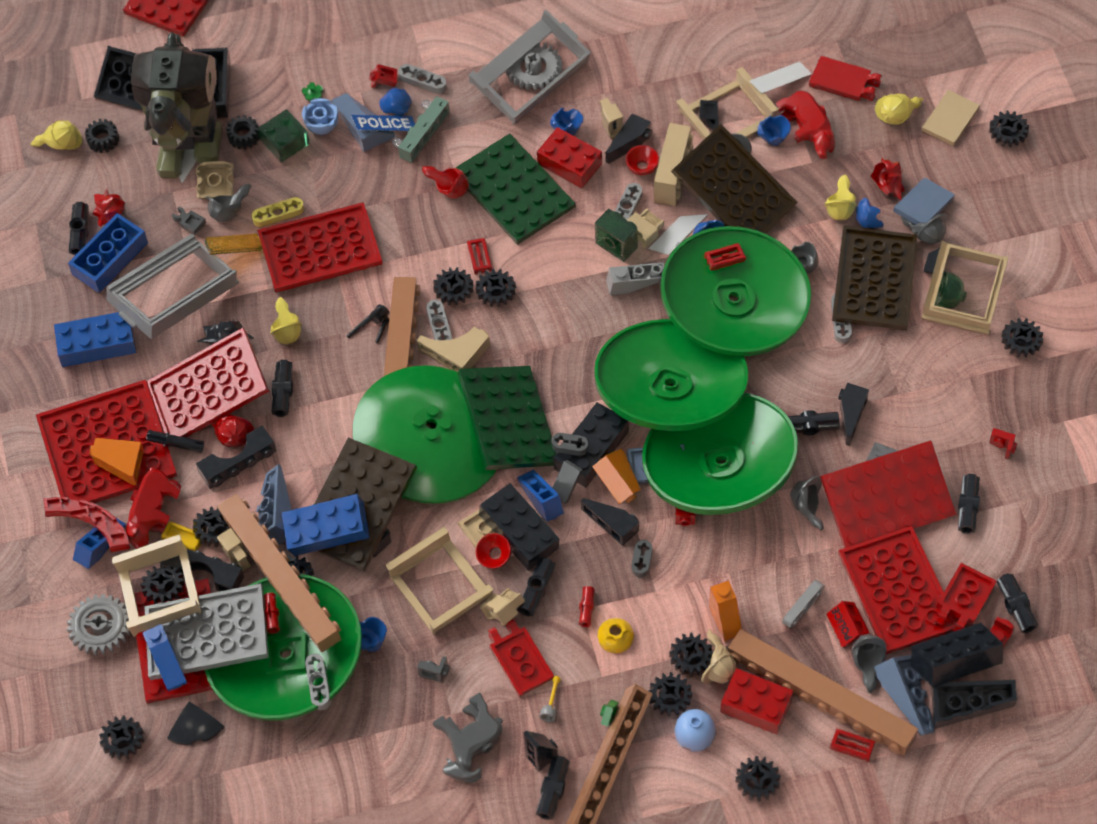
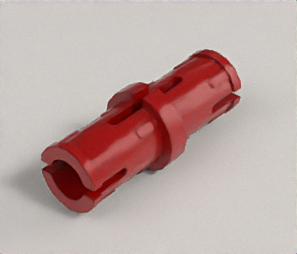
M584 586L582 588L578 623L581 627L591 626L592 611L595 609L593 603L595 588L592 586Z
M275 593L264 594V612L267 632L275 634L280 631L278 616L280 614L276 604Z

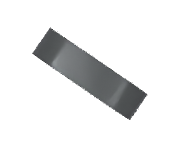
M556 433L552 437V448L559 453L581 456L588 451V441L580 435ZM563 440V443L558 445L559 441ZM582 443V446L577 448L578 444Z
M647 540L638 541L634 548L632 573L636 577H645L650 569L652 544ZM643 547H646L645 554L642 556L641 550ZM640 562H643L642 570H638Z

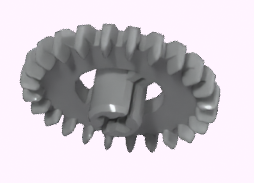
M546 42L542 47H540L539 43L505 72L506 76L509 77V81H513L514 85H519L520 88L526 87L527 90H530L533 87V90H537V87L543 89V85L547 86L562 72L561 55H558L557 50L553 51L552 45L547 49ZM543 60L546 64V69L539 74L541 72V61ZM524 61L526 67L525 73L521 70V64Z
M102 594L100 598L94 595L92 600L87 597L85 603L83 601L79 602L80 607L75 606L73 608L75 613L69 614L71 618L67 621L69 625L67 632L70 633L69 639L73 640L74 646L78 645L80 651L85 647L86 654H89L91 649H93L95 656H97L98 649L101 650L103 655H105L106 648L113 652L112 645L120 648L118 641L126 642L123 635L130 636V632L126 629V622L129 621L126 604L121 603L119 598L114 600L113 595L108 596V598H106L105 594ZM101 611L107 612L113 617V620H107L104 614L98 613L88 619L90 615ZM85 627L91 628L94 635L89 634Z

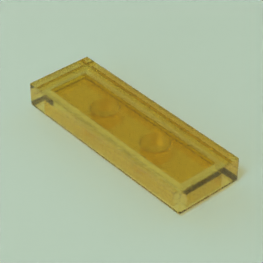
M257 234L205 237L204 240L210 255L262 251V245Z

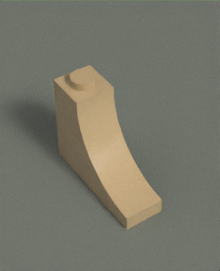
M473 327L463 336L451 340H433L421 335L417 339V346L420 352L445 367L458 372L459 369L472 368L490 346V338L486 331Z

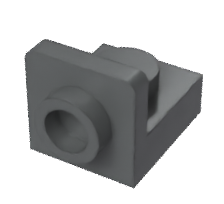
M442 657L439 666L432 661L425 662L420 660L417 666L418 676L442 682L443 677L448 675L450 669L447 657Z

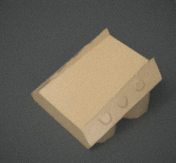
M214 161L203 162L197 166V199H207V196L213 199L219 195H233L232 163Z

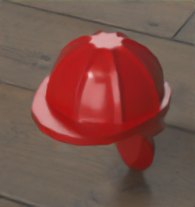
M433 166L422 167L424 175L436 182L437 190L444 194L446 198L455 199L462 197L466 193L469 183L463 170L448 168L439 171Z
M231 414L220 417L217 421L210 424L214 427L217 439L222 445L227 447L245 445L246 434L254 430L250 421Z

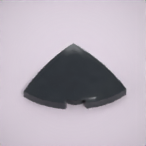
M189 701L174 723L167 739L181 745H192V741L201 739L203 742H206L221 732L224 725Z

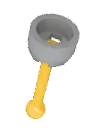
M559 676L553 677L554 684L549 705H545L540 712L539 718L545 722H554L556 719V709L552 705L557 685L561 681Z

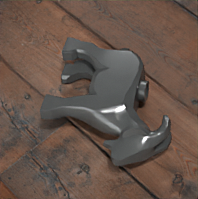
M481 693L469 699L470 704L462 709L466 715H471L476 720L465 726L462 730L457 727L451 717L445 719L444 716H441L433 721V726L443 731L450 739L457 760L452 762L447 758V765L443 767V773L457 781L474 783L481 778V768L470 772L472 760L482 752L484 754L490 752L503 732L501 725L503 720L501 718H493L489 714L488 706Z

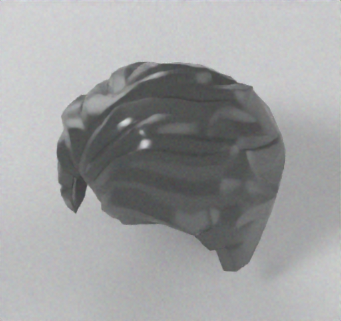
M805 241L802 245L792 247L791 251L799 259L806 273L813 272L819 263V257L814 245Z

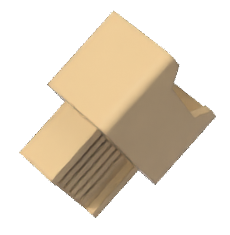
M605 98L599 101L601 104L602 124L609 138L614 139L623 127L624 117L616 103L611 104L609 99Z
M645 209L640 215L635 212L623 223V233L633 235L642 242V247L647 249L658 238V231L664 227V221L651 213L649 209Z
M232 528L217 537L223 548L222 550L232 563H237L242 568V571L251 566L246 559L248 554L245 547Z
M507 588L500 595L494 593L480 605V608L487 619L495 618L504 626L518 614L516 608L525 600L520 593H515Z

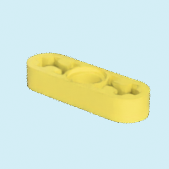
M293 197L258 208L252 213L253 223L257 227H264L301 215L304 211L303 201L300 198ZM277 209L283 211L280 215H275L273 212Z

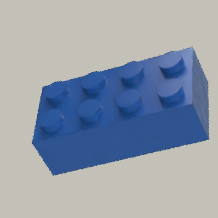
M117 213L68 262L71 274L100 293L148 244L145 231Z
M119 312L54 324L57 353L62 367L136 353L133 327L119 316Z
M358 494L282 513L287 550L293 556L370 538L364 501Z

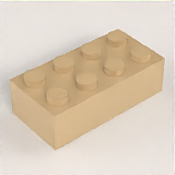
M669 123L654 180V203L676 206L677 199H681V186L683 184L671 171L693 150L694 134H691V126Z

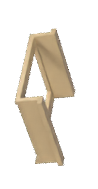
M743 67L736 70L735 81L689 105H687L683 98L676 101V104L679 106V112L684 115L703 140L710 134V131L693 112L699 109L700 100L714 101L740 87L765 118L770 115L775 117L778 108L765 93H761L750 82L752 77ZM765 118L738 131L737 134H742L747 139L756 135L760 121H763Z
M942 240L925 300L922 319L988 335L1004 272L1007 267L1008 256L1003 257L946 243ZM948 255L998 266L985 317L934 306Z
M445 527L385 565L392 581L433 635L492 596V592H494L489 584L485 585L452 543L449 532ZM444 548L477 592L433 620L400 575Z
M180 534L112 557L113 565L119 573L129 621L126 622V626L134 637L137 633L157 625L165 624L197 612L202 613L188 552L181 540ZM180 556L190 600L139 617L130 572Z

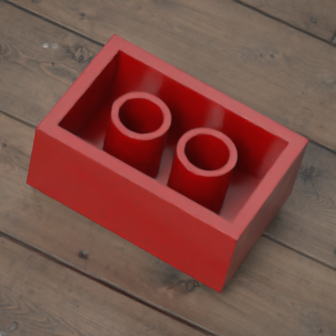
M557 127L538 149L537 162L541 167L582 189L602 165V151Z
M736 668L721 701L720 713L777 735L792 702L793 690Z

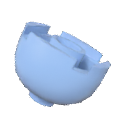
M323 98L310 101V104L305 105L302 110L305 127L317 135L331 132L338 122L336 105H333L330 100Z
M691 709L682 713L675 725V737L679 745L694 752L708 748L716 734L714 720L708 713L699 709Z

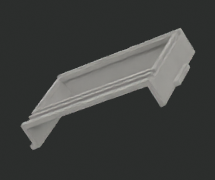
M545 10L541 20L478 73L473 70L468 75L469 82L475 85L514 125L586 64L591 52L577 40L578 35L564 22L560 23ZM553 33L579 59L516 112L489 85L549 34Z
M190 234L108 285L107 301L119 311V316L133 328L137 326L150 339H153L237 285L239 280L236 279V270L233 271L200 243L193 234ZM192 253L219 274V276L151 319L124 297Z

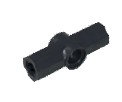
M76 202L72 205V216L69 222V253L74 256L86 245V238L89 234L87 229L89 205L83 202Z
M288 360L276 362L275 380H272L273 400L271 412L272 415L277 417L288 415L290 397L293 394V363Z
M808 410L800 415L788 416L796 433L803 432L804 435L808 436L815 435L819 431L840 428L838 412L817 413L816 411Z
M976 474L963 475L961 494L958 503V511H960L958 531L964 534L975 532L976 516L980 503V496H978L980 477L976 476Z
M539 558L532 576L529 577L526 590L522 596L525 602L517 608V611L522 613V615L527 617L534 616L541 598L544 597L547 584L556 566L551 559ZM535 585L541 586L538 589L532 588Z
M1007 573L997 579V584L1005 598L1004 603L1008 613L1013 615L1021 633L1032 632L1038 627V623L1030 609V601L1027 594L1021 591L1013 574Z
M553 756L548 774L544 777L541 797L536 810V815L542 819L553 820L559 799H562L566 784L565 779L570 765V760H567L565 757Z

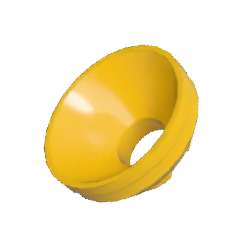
M611 618L601 624L597 638L600 646L605 651L622 653L632 645L634 632L631 625L624 619ZM617 626L622 631L619 635H612L610 629Z

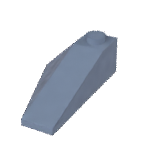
M347 93L331 100V103L336 105L338 114L363 152L396 137L393 131L357 130L351 115L376 114Z
M278 464L266 473L261 490L263 500L257 506L256 512L259 513V525L262 526L264 524L270 533L268 537L270 539L274 538L278 544H282L286 541L282 513L291 511L292 508L282 467Z
M911 655L893 657L875 666L876 676L881 682L882 687L911 724L918 728V733L920 735L934 733L931 712L925 705L924 700L927 697L926 690H922L921 686L923 677L911 666Z

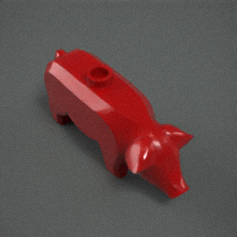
M803 90L796 91L790 97L779 100L776 103L778 111L785 110L781 116L786 117L789 122L796 120L800 128L793 135L797 143L804 140L813 142L818 157L820 159H827L828 151L832 153L835 148V138L823 105L819 106L813 96Z
M155 467L149 469L138 491L134 489L130 498L133 504L127 518L126 534L129 544L135 549L148 545L149 531L159 532L160 534L164 532L170 518L169 515L161 511L164 497H173L177 500L182 487L178 481L169 480L164 472Z

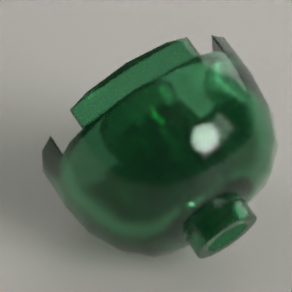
M943 272L934 306L954 309L960 302H964L967 292L964 291V282L958 275L951 272Z

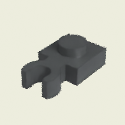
M178 207L180 215L172 214V219L175 222H180V226L183 229L196 235L206 223V219L191 210L187 214L182 207Z

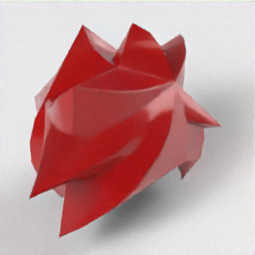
M882 157L881 162L875 164L870 177L886 196L892 194L900 201L902 200L901 192H905L901 179L903 169L900 167L899 162H891L889 159L884 160Z
M106 189L104 194L94 195L96 208L92 214L98 217V225L100 227L105 226L117 213L121 215L125 209L124 205L126 202L118 194H109L108 189Z

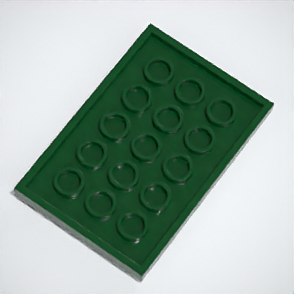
M510 133L455 167L463 170V173L467 176L469 183L467 191L517 245L576 207V203Z
M510 366L459 369L457 374L485 470L554 466L553 458L557 452L552 448V436L531 367Z

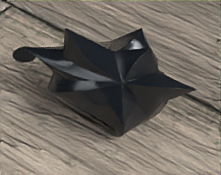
M235 320L221 321L218 325L215 323L214 325L203 326L207 337L197 342L210 343L212 345L243 328L239 321L236 322ZM247 333L249 340L254 339V337Z

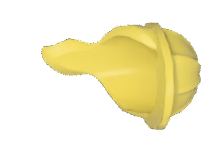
M905 94L887 95L877 101L875 112L880 120L898 125L911 116L913 109L919 108L923 98L915 96L913 99H910Z
M59 120L51 124L44 134L36 136L31 145L39 147L46 143L51 148L73 150L82 144V135L70 121Z
M847 175L840 177L837 193L827 198L825 202L828 214L835 220L848 219L857 206L855 195L849 191L850 181Z
M280 297L275 305L278 318L271 325L270 334L279 343L287 345L299 338L302 324L299 322L296 314L289 312L288 304Z

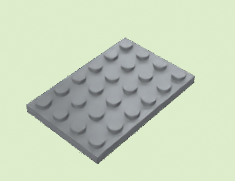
M262 584L200 595L198 599L202 613L197 612L162 624L169 636L183 674L269 657ZM190 598L145 606V615L188 601ZM147 645L148 677L150 680L162 678Z

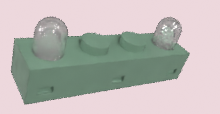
M438 96L433 101L427 99L422 101L421 107L426 111L418 117L417 123L409 129L404 140L395 138L392 141V145L399 150L400 158L410 163L415 160L450 113L448 101Z

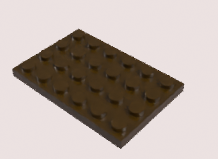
M722 124L715 128L671 171L724 226L749 228L766 234L798 203Z
M843 225L832 321L907 331L917 243L916 234Z
M348 437L314 505L358 494L364 501L370 538L318 550V552L365 572L417 466Z

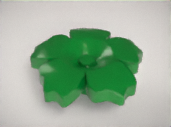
M310 82L307 88H302L301 92L306 100L312 101L313 99L321 98L323 87L320 85L315 87V83Z

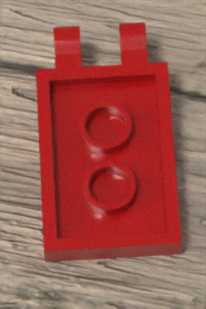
M820 56L809 80L808 87L860 101L861 97L873 101L876 90L874 87L880 86L882 75L879 73L871 74L870 69Z
M960 563L936 606L941 610L935 622L943 625L948 614L959 619L953 632L964 629L967 623L973 625L997 581Z
M512 618L506 624V628L511 634L501 638L496 627L488 630V636L493 642L489 647L518 697H521L553 680L554 675L525 626L519 629Z

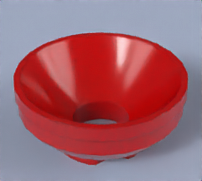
M639 145L629 150L626 156V164L628 169L636 175H649L657 169L659 155L652 147ZM639 163H646L648 167L640 169L637 165Z
M487 534L476 545V558L486 568H501L506 565L511 557L510 543L500 534ZM495 548L501 550V556L498 559L491 558V551Z

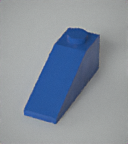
M534 469L517 477V481L535 509L547 522L564 514L559 494Z
M117 519L120 525L123 526V528H125L126 523ZM94 527L78 540L75 545L73 560L88 569L96 564L110 548L107 540L98 529Z
M162 624L144 631L143 635L168 692L186 684L187 681L169 636Z

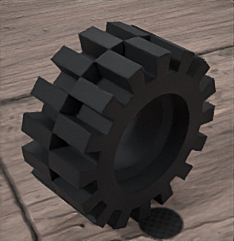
M243 115V118L237 116V120L233 118L231 119L232 123L228 122L226 132L229 143L234 148L237 146V149L241 150V147L246 150L247 146L252 148V144H257V141L260 139V131L255 119L252 120L251 116L246 118V115ZM240 130H250L246 135H237V132Z
M98 119L99 122L94 120L92 121L93 125L89 123L88 128L85 129V137L89 148L93 149L94 152L99 150V153H103V150L107 153L109 148L113 150L114 146L118 145L117 141L119 142L116 125L111 120L108 122L107 119H104V121ZM100 133L109 134L103 139L95 138Z

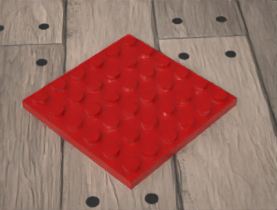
M146 380L36 414L60 497L98 503L134 491V489H139L145 474L151 467L164 472L168 479L177 477L168 446L164 447L163 444L146 440L148 430L163 433ZM95 438L141 442L144 453L136 485L126 482L94 463L92 456H90V447L94 445Z

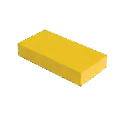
M169 521L161 535V540L180 534L181 540L188 550L198 551L201 546L200 538H195L193 530Z

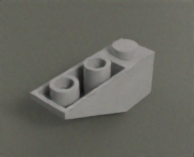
M664 262L609 267L606 279L609 294H629L661 282Z

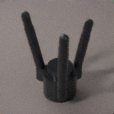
M378 304L361 323L347 334V337L350 338L361 327H364L372 320L376 324L382 323L375 340L376 343H379L385 326L389 322V318H387L390 313L385 306Z

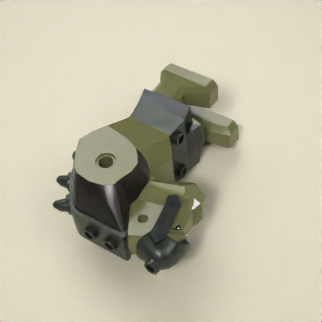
M173 32L168 35L164 46L156 47L154 51L135 54L131 74L134 99L141 105L146 116L144 129L149 131V135L152 137V145L160 146L156 171L161 178H177L181 175L185 149H194V158L198 164L219 161L223 130L222 124L216 120L217 105L213 98L217 80L215 59L210 55L191 51L188 47H184V44L181 43L180 35H175Z

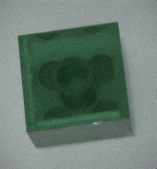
M287 109L258 127L260 141L281 163L310 144L308 131Z
M608 208L595 222V243L625 262L638 248V227L632 221L624 219L618 212Z

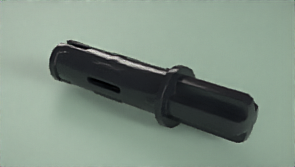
M148 430L146 435L147 441L163 444L164 447L168 445L202 453L204 448V441L171 435L169 432L161 433Z

